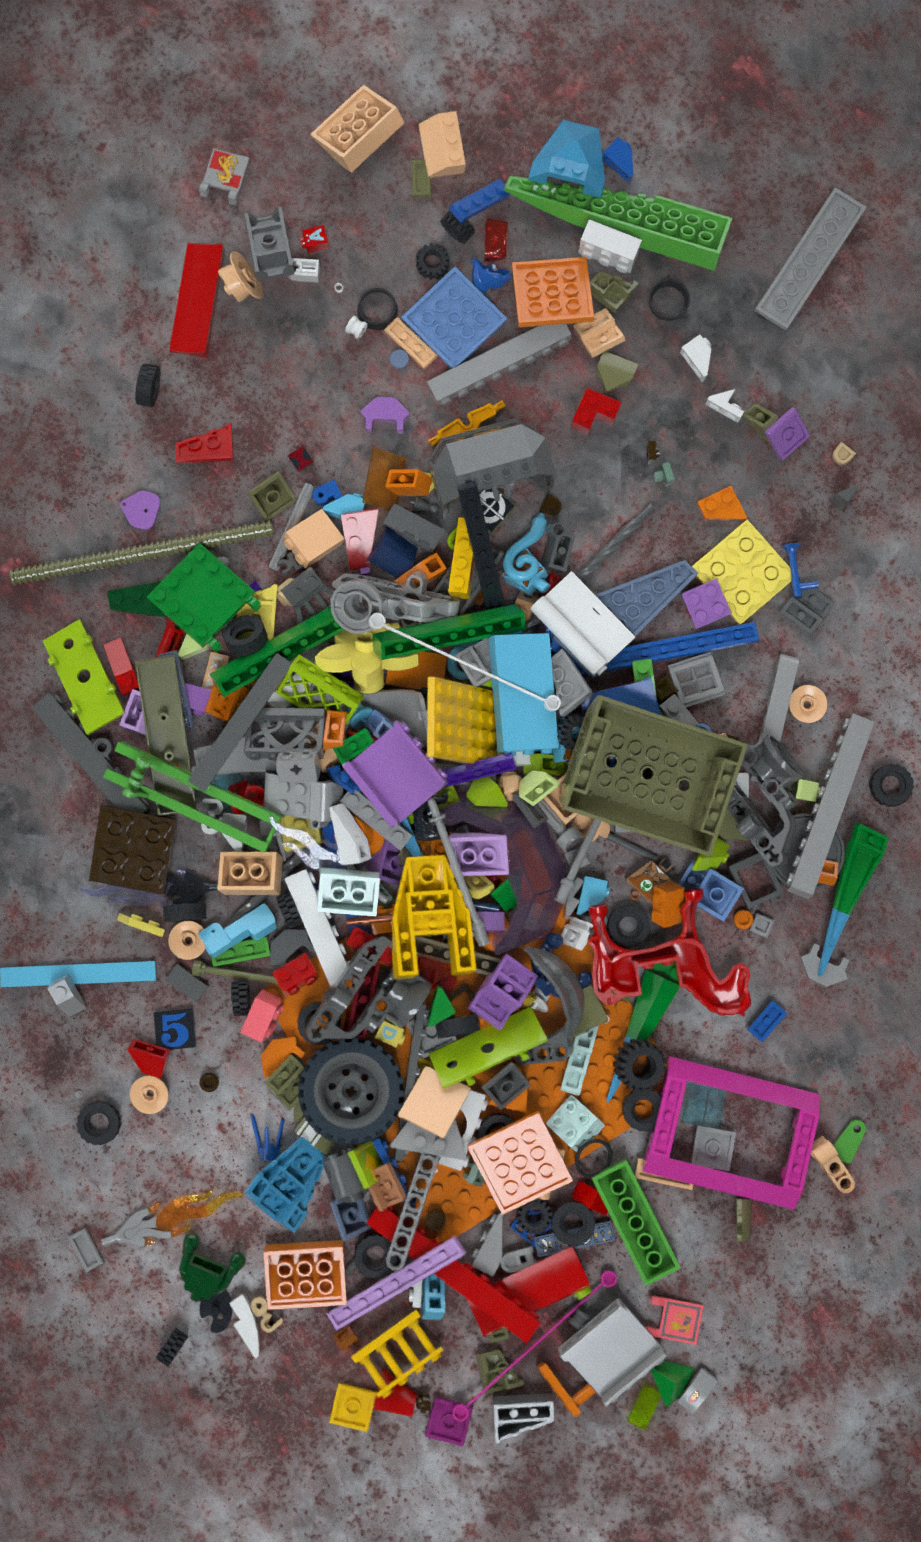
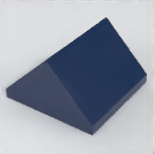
M385 527L367 560L397 579L414 564L418 547Z

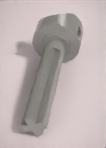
M543 799L537 803L547 816L548 820L546 821L560 835L556 844L560 846L565 854L568 853L569 845L573 841L585 838L576 826L567 829V826Z

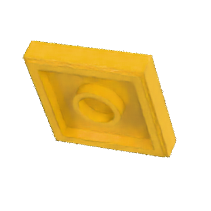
M339 1382L329 1423L368 1432L377 1391Z

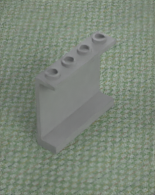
M619 1298L558 1348L560 1357L565 1362L569 1361L601 1396L605 1406L614 1403L619 1398V1395L625 1390H630L637 1380L644 1378L649 1373V1370L655 1365H660L666 1357L664 1348Z

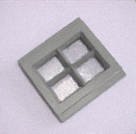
M711 652L667 666L671 680L679 690L676 693L677 697L686 708L726 695Z

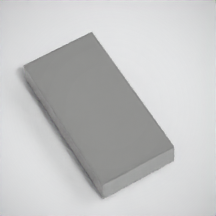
M87 1228L68 1237L85 1272L104 1263Z

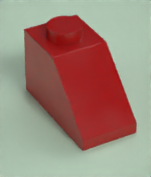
M133 1039L128 1047V1052L143 1074L159 1079L162 1078L171 1050Z

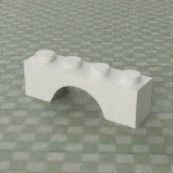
M470 1090L460 1109L467 1120L466 1130L461 1137L465 1154L468 1151L467 1145L476 1139V1137H473L475 1129L479 1130L482 1121L479 1115L481 1110L485 1111L488 1100L485 1099L486 1094ZM466 1155V1161L441 1156L439 1164L461 1171L462 1167L466 1168L470 1156Z

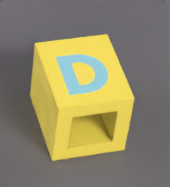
M384 1020L375 1038L397 1047L398 1044L402 1045L406 1034L403 1033L404 1028H399Z

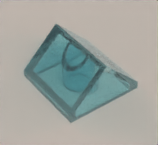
M687 1083L681 1122L720 1129L726 1091Z

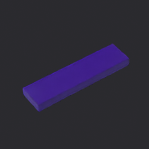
M511 752L476 761L473 764H464L444 769L448 775L446 779L449 782L444 787L516 770L517 763Z

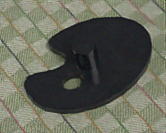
M226 1290L218 1295L213 1294L210 1299L202 1298L200 1302V1317L205 1318L209 1315L213 1317L210 1327L212 1333L224 1331L232 1318L233 1308L229 1304L232 1300ZM219 1314L223 1315L222 1321L218 1320Z

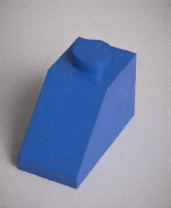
M617 137L603 152V162L630 184L633 177L632 149L626 140H621Z

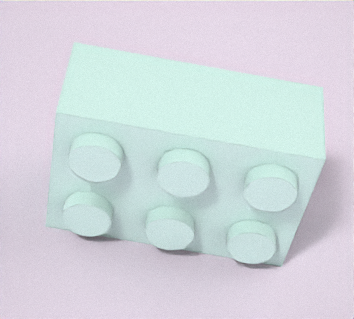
M321 868L317 912L376 916L380 873Z

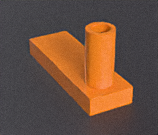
M541 1362L536 1366L566 1409L574 1417L581 1413L578 1407L596 1393L588 1383L570 1397L546 1363Z

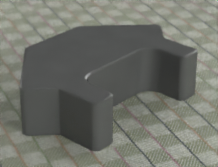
M285 929L271 942L270 965H278L280 967L286 965L287 959L301 946H305L310 952L315 950L309 940L307 930Z

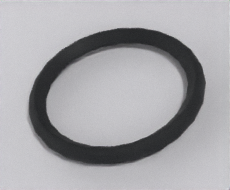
M591 1139L585 1142L579 1148L575 1157V1166L579 1174L592 1178L609 1167L612 1159V1150L609 1144L601 1139ZM592 1143H601L608 1151V1159L605 1166L593 1174L583 1172L579 1166L581 1152Z

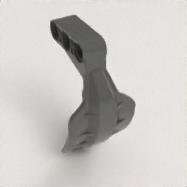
M528 946L524 950L552 983L560 996L567 1022L564 1027L547 1036V1042L527 1050L529 1059L522 1061L520 1055L514 1057L522 1065L564 1061L574 1051L572 1034L583 1020V989L574 972L562 959L551 952ZM559 1047H563L566 1054H562ZM541 1048L546 1050L547 1056L542 1054Z

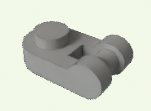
M533 1246L505 1253L501 1260L503 1270L513 1273L537 1263L532 1254L534 1252ZM525 1255L526 1262L521 1263L519 1256Z

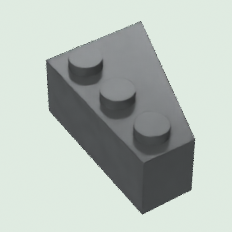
M395 503L381 525L384 528H389L429 555L433 552L445 532L444 529L425 520L422 516L408 511V508L404 505H396Z
M552 1393L493 1397L496 1444L511 1436H518L521 1432L529 1429L533 1430L554 1421Z

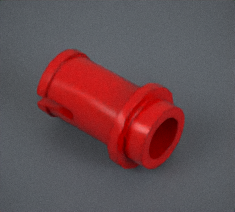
M550 573L547 580L550 588L546 593H542L543 596H546L561 580L559 575L553 581L556 574Z

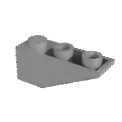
M501 1211L498 1214L494 1213L491 1217L489 1231H484L480 1238L482 1244L479 1250L475 1248L470 1258L473 1260V1267L492 1277L502 1260Z

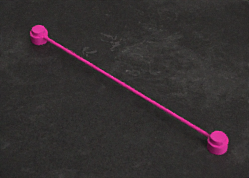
M610 1270L604 1271L601 1274L600 1278L602 1282L601 1284H599L591 1293H589L580 1303H578L570 1312H568L560 1321H558L550 1330H548L539 1340H537L529 1349H527L519 1358H517L509 1367H507L498 1377H496L468 1404L455 1405L452 1410L453 1417L457 1421L466 1420L469 1414L468 1407L475 1400H477L486 1390H488L496 1381H498L506 1372H508L517 1362H519L527 1353H529L537 1344H539L547 1335H549L558 1325H560L568 1316H570L578 1307H580L599 1288H601L603 1285L606 1287L614 1286L617 1282L616 1274Z

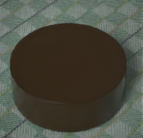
M432 1210L427 1214L426 1225L429 1229L436 1231L444 1226L445 1216L441 1211Z

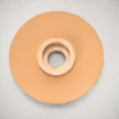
M803 685L791 694L789 709L797 720L804 723H813L821 719L825 714L827 699L818 687ZM804 702H809L810 707L805 708Z
M183 921L174 926L169 934V947L173 954L184 960L199 957L205 951L206 945L198 933L204 930V928L193 921ZM187 937L192 938L191 944L186 943L185 940Z
M150 1075L142 1076L133 1083L130 1089L131 1102L142 1113H157L168 1102L169 1092L167 1086L159 1078ZM148 1090H152L154 1095H149Z

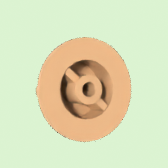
M233 251L230 254L231 264L218 270L220 277L226 284L224 285L226 293L229 296L233 295L238 302L243 301L250 294L256 299H261L263 297V289L260 281L257 280L254 269L240 253Z

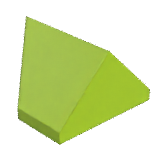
M489 776L473 780L466 795L475 806L507 807L508 805L499 786Z

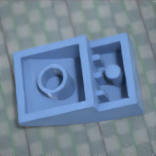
M693 859L678 884L685 887L684 891L703 888L704 897L696 907L724 922L744 888L711 868L700 871L692 870L695 862Z

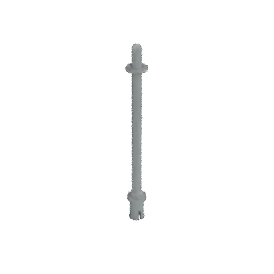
M429 799L428 805L433 816L429 819V822H435L464 902L466 907L469 908L472 931L475 934L479 947L490 943V940L484 928L485 922L478 917L442 820L446 817V814H440L436 801Z
M593 820L568 876L560 881L561 886L554 898L555 901L566 904L571 890L575 888L574 879L601 821Z

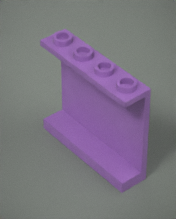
M395 721L393 723L394 726L353 761H348L342 766L390 827H396L449 783L446 779L448 775L441 767L439 769L434 764L435 759L427 757V753L421 748L423 747L421 741L417 737L413 738L409 733L411 729L408 725L400 721Z

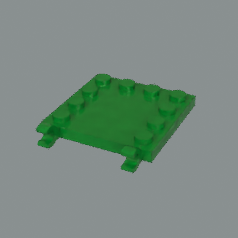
M200 543L147 596V599L197 644L202 648L208 645L216 653L222 647L213 637L247 603L256 612L262 607L261 603L253 597L256 594L255 591Z

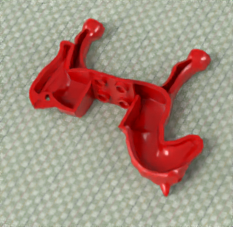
M703 888L684 891L686 901L680 908L683 920L681 934L673 940L641 950H628L619 947L610 939L604 921L608 913L607 904L588 907L591 924L593 925L591 928L594 932V935L588 939L594 951L593 987L596 996L604 1004L613 1005L623 997L642 995L637 964L642 966L643 969L653 968L654 964L662 963V966L675 964L680 988H686L710 1012L716 1013L719 1016L736 1014L742 1017L745 1016V1011L752 1004L748 990L750 969L746 965L738 963L731 968L727 976L719 980L711 969L708 954L697 936L695 910L699 901L704 897ZM611 989L617 994H611Z

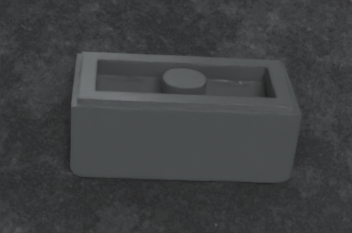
M855 485L836 493L830 503L843 510L859 489V486Z

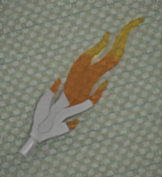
M213 1190L203 1195L183 1196L173 1200L152 1219L143 1220L145 1216L155 1212L160 1207V1203H157L150 1208L134 1213L115 1235L101 1239L103 1247L116 1242L149 1246L153 1245L155 1240L147 1239L145 1236L158 1238L178 1236L191 1228V1225H185L177 1230L172 1229L179 1223L189 1219L208 1217L226 1200L243 1197V1194L237 1192L224 1193L205 1206L196 1208L186 1207L191 1203L208 1199L213 1194Z

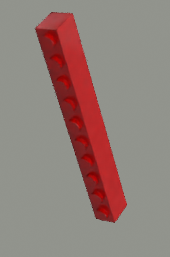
M389 1206L383 1211H379L377 1207L366 1224L392 1242L401 1216L394 1212L396 1209L393 1206ZM406 1217L403 1224L406 1228H411V1220ZM419 1226L416 1229L408 1254L413 1259L421 1257L442 1244L435 1238L433 1240L426 1236L427 1232ZM401 1236L397 1240V1245L401 1248L408 1244L405 1236ZM456 1259L433 1273L525 1343L529 1341L541 1324V1321L538 1320L540 1318L538 1314L532 1310L527 1312L522 1308L523 1303L516 1298L511 1300L506 1296L507 1292L500 1286L495 1288L490 1284L491 1280L484 1274L480 1276L474 1272L475 1268L468 1262L463 1264Z

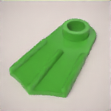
M860 1120L850 1122L833 1144L841 1162H852L863 1139L866 1126ZM856 1125L860 1126V1130L858 1132L853 1131V1128Z

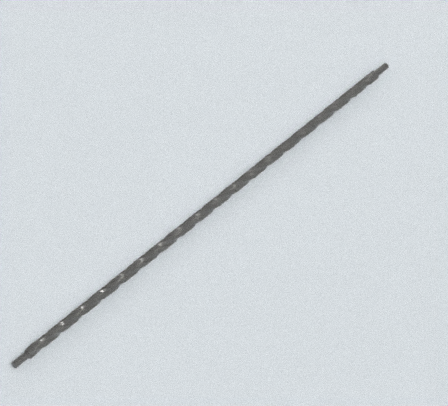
M650 503L638 516L635 515L576 576L582 582L590 577L604 563L606 558L611 556L624 543L626 538L631 536L643 524L642 521L655 510V507ZM535 615L525 625V630L521 632L523 634H532L543 622ZM469 680L467 682V685L473 686L471 681ZM321 828L322 841L324 842L325 836L323 829ZM320 844L300 848L282 866L281 883ZM254 895L233 915L232 920L223 929L256 909L268 895Z

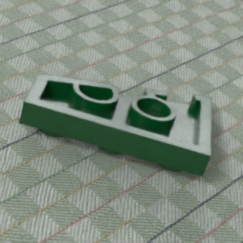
M161 581L108 590L110 610L167 618L165 614L147 599V596Z

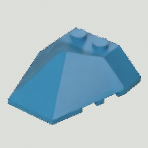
M563 120L533 161L528 180L546 184L549 176L584 185L583 194L601 198L605 175L599 128Z
M300 1137L255 1176L245 1191V1197L271 1219L295 1234L307 1215L306 1207L309 1199L313 1198L314 1193L312 1191L316 1181L319 1182L324 1168L322 1163L324 1162L323 1157L326 1156L312 1146L307 1139Z

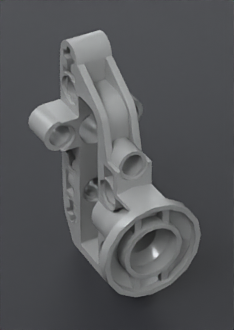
M417 571L409 576L405 585L365 575L343 574L332 582V586L336 590L330 596L331 612L335 621L344 630L357 634L373 630L369 626L368 620L375 613H380L385 618L396 621L401 619L405 627L416 625L419 622H431L458 616L460 600L427 591L428 577L422 571ZM414 578L420 581V585L414 582ZM408 594H416L420 601L408 598ZM363 600H367L369 608L361 606Z

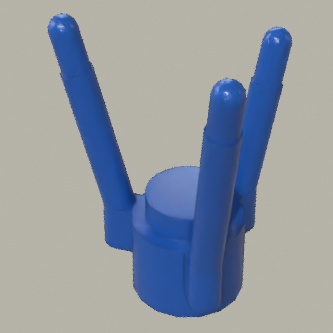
M252 1114L250 1117L258 1154H261V1160H275L276 1154H279L285 1120L282 1118L280 1121L275 1146L274 1143H269L268 1127H265V1143L261 1145L255 1117Z

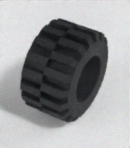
M634 1038L630 1039V1043L625 1041L622 1048L619 1046L617 1049L619 1053L614 1055L616 1061L613 1062V1066L616 1068L614 1073L621 1082L636 1091H646V1088L651 1090L654 1089V1084L656 1086L660 1084L659 1079H664L663 1072L667 1070V1067L664 1066V1064H667V1061L663 1058L665 1055L660 1051V1048L641 1038L637 1040ZM646 1055V1068L639 1074H633L632 1066L634 1061L639 1056Z

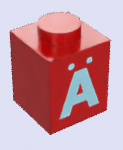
M324 225L302 230L303 237H300L302 248H306L308 254L329 249Z

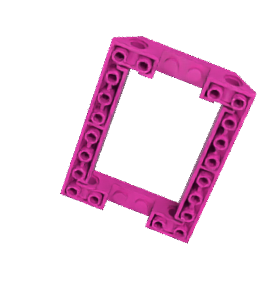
M669 1056L666 1065L667 1070L664 1074L665 1077L660 1091L662 1098L654 1132L650 1134L642 1172L794 1210L803 1192L820 1115L819 1094ZM687 1081L797 1109L791 1128H795L787 1165L782 1167L780 1186L669 1158Z

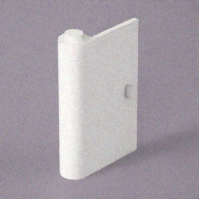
M572 571L545 597L542 596L530 608L593 675L598 674L600 676L607 669L606 665L635 638Z

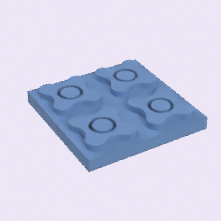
M454 267L401 317V320L450 369H453L469 358L507 321V318Z

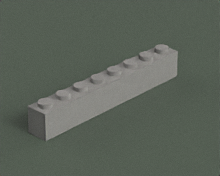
M566 324L538 326L427 381V387L436 405L442 404V406H445L452 402L453 398L457 396L463 397L469 393V390L473 388L479 389L486 384L485 382L501 378L502 374L507 371L510 373L514 372L520 365L524 363L530 364L536 360V357L540 355L546 356L553 351L552 349L558 346L560 348L569 344L572 334Z

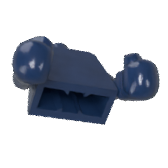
M557 933L549 934L540 946V949L551 952L553 949L559 948L563 944V937ZM531 958V971L538 976L535 981L536 987L546 997L553 995L560 998L555 987ZM583 971L577 976L582 989L592 984L590 972Z

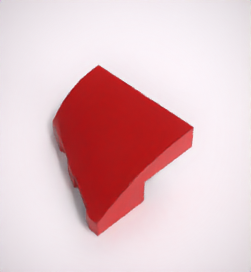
M382 1368L380 1375L385 1383L389 1385L396 1378L387 1372L386 1368ZM396 1384L392 1387L393 1392L385 1398L382 1395L380 1397L376 1395L374 1409L413 1417L417 1393L411 1388L406 1387L404 1384L401 1386Z

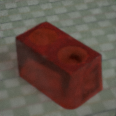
M487 219L484 262L505 263L508 222Z

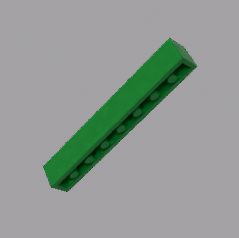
M514 604L402 627L396 630L438 649L490 638L494 635L525 630V612ZM391 630L373 633V650L381 660L432 650Z
M330 606L267 641L254 654L240 656L209 675L216 689L225 697L258 679L276 653L290 661L299 654L342 632L344 629L335 621Z

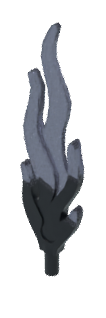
M177 870L175 873L185 880L168 875L165 895L107 885L98 890L84 888L80 890L89 896L95 897L119 891L132 892L136 896L113 897L107 903L121 902L134 906H147L167 896L180 895V898L161 903L160 907L166 905L192 903L204 894L210 893V891H218V883H210L189 872Z

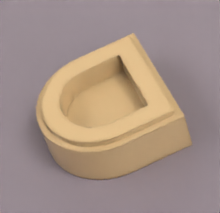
M841 442L834 450L832 458L836 464L846 465L856 453Z

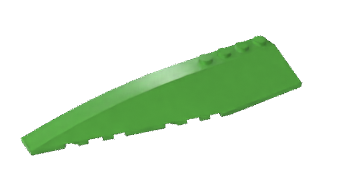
M514 176L509 177L504 187V191L574 225L585 229L588 221L592 220L641 239L640 248L714 271L732 221L730 217L662 196L647 198L646 194L638 193L637 196L627 195L625 191L611 193L610 189H603L600 198L583 194L584 186L579 185V188L570 187V184L562 183V186L551 185V181L542 184L530 181L528 178Z

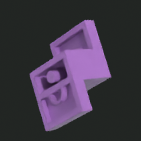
M505 954L495 971L484 979L468 1009L496 1029L501 1030L510 1014L521 1007L538 976L514 958Z

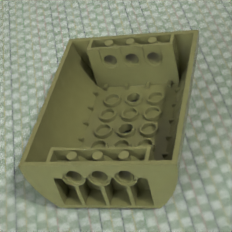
M598 695L586 711L561 786V808L711 857L748 744ZM609 756H613L616 759L613 767L606 765V759ZM646 768L652 770V776L649 779H645L642 776V772ZM682 780L688 782V788L685 791L679 789V782Z

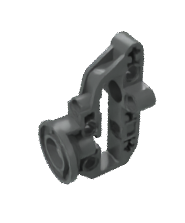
M768 734L756 745L747 746L742 765L749 774L756 777L758 787L769 802L773 803L780 812V817L784 821V829L775 836L770 824L764 819V816L759 814L737 782H735L727 809L738 823L736 824L737 830L744 838L752 842L764 860L771 866L784 867L789 861L787 852L796 830V823L790 810L796 805L794 801L796 798L788 787L800 779L803 773L788 750L774 736ZM754 753L755 759L750 763L749 757ZM776 783L777 790L776 792L772 793L771 787L773 784ZM768 838L769 845L765 848L763 841ZM776 855H780L778 857V862L775 861L777 859Z
M377 937L360 947L334 986H331L322 998L323 1002L305 1029V1035L313 1042H319L323 1038L351 1039L357 1036L364 1028L372 1033L377 1027L381 1026L385 1019L397 1027L403 1028L414 1017L425 1001L431 989V983L420 975L408 979H394L392 968L349 1031H342L335 1026L336 1021L344 1013V1010L353 1000V996L365 980L364 976L368 970L376 964L387 946L392 949V941L386 937ZM374 946L373 951L375 953L368 955L369 951L367 948ZM352 978V987H346L347 984L345 983V980H350ZM383 1000L385 1007L383 1010L378 1011L376 1004L378 1001ZM324 1011L331 1013L329 1021L324 1022L322 1020V1013ZM317 1020H318L319 1023H321V1024H323V1025H326V1026H325L324 1028L321 1027V1026L319 1027V1025L316 1024ZM319 1027V1029L317 1030L319 1035L312 1037L313 1033L311 1032V1030H316Z

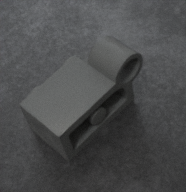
M561 522L550 523L546 527V533L551 538H548L541 564L545 569L557 573L566 572L576 536L565 532V526ZM555 525L558 527L557 534L553 531Z

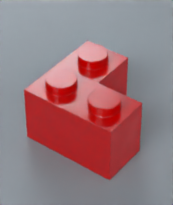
M586 388L573 418L571 428L588 435L595 418L613 425L622 402Z

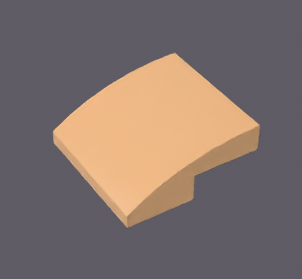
M606 308L594 314V322H583L573 325L578 337L592 358L625 341L623 333L616 326L614 318Z

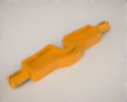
M501 400L494 405L488 403L481 408L470 411L467 414L470 421L468 426H465L461 419H455L447 426L438 430V435L428 439L429 444L432 447L439 443L442 437L479 428L482 423L495 417L497 411L506 407L504 401Z

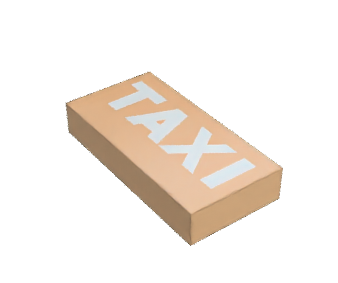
M214 652L210 653L202 688L212 690L214 683L209 674L228 664L230 656Z

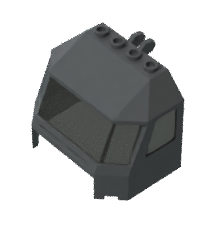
M515 418L442 437L428 460V468L443 521L447 520L449 502L459 498L457 486L476 481L478 491L492 489L495 502L500 501V495L497 490L499 486H504L505 496L509 499L512 498L509 487L510 483L534 476H543L549 493L553 490L556 475L546 438L535 429Z

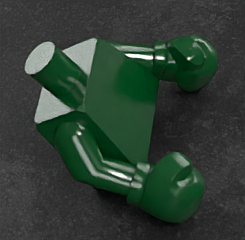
M190 1233L183 1240V1255L179 1265V1272L184 1282V1289L191 1293V1300L200 1302L202 1298L210 1299L213 1294L218 1295L226 1290L234 1276L245 1266L246 1259L241 1252H235L230 1257V1265L227 1267L196 1254L194 1251L200 1245V1237L195 1233Z

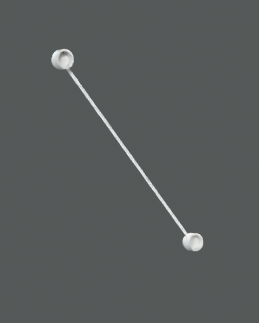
M380 613L373 614L368 620L369 626L374 630H379L382 627H385L410 640H413L438 653H441L453 660H456L468 667H471L483 674H486L498 681H501L541 701H544V707L548 711H555L561 705V701L559 697L556 695H550L546 699H544L510 682H507L495 675H492L480 668H477L465 661H462L450 654H447L435 647H432L420 640H417L405 633H402L390 626L385 625V617Z

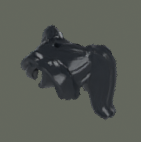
M448 794L432 796L430 799H434L437 805H442L447 802ZM427 800L413 812L415 838L421 841L441 840L435 822H429V819L433 816Z

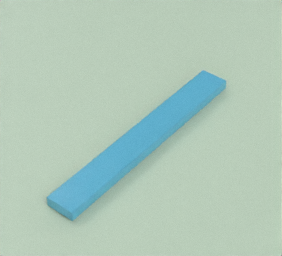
M156 961L0 968L1 987L50 985L51 982L69 974L74 984L157 981Z

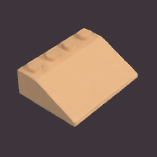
M363 85L310 135L342 167L352 173L405 122L396 106Z

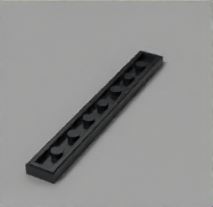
M475 481L457 486L485 608L490 610L504 607L505 603L477 483Z

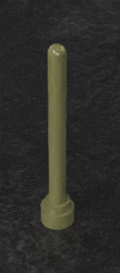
M195 960L193 964L192 975L201 976L206 973L279 985L274 976L207 966L203 961Z

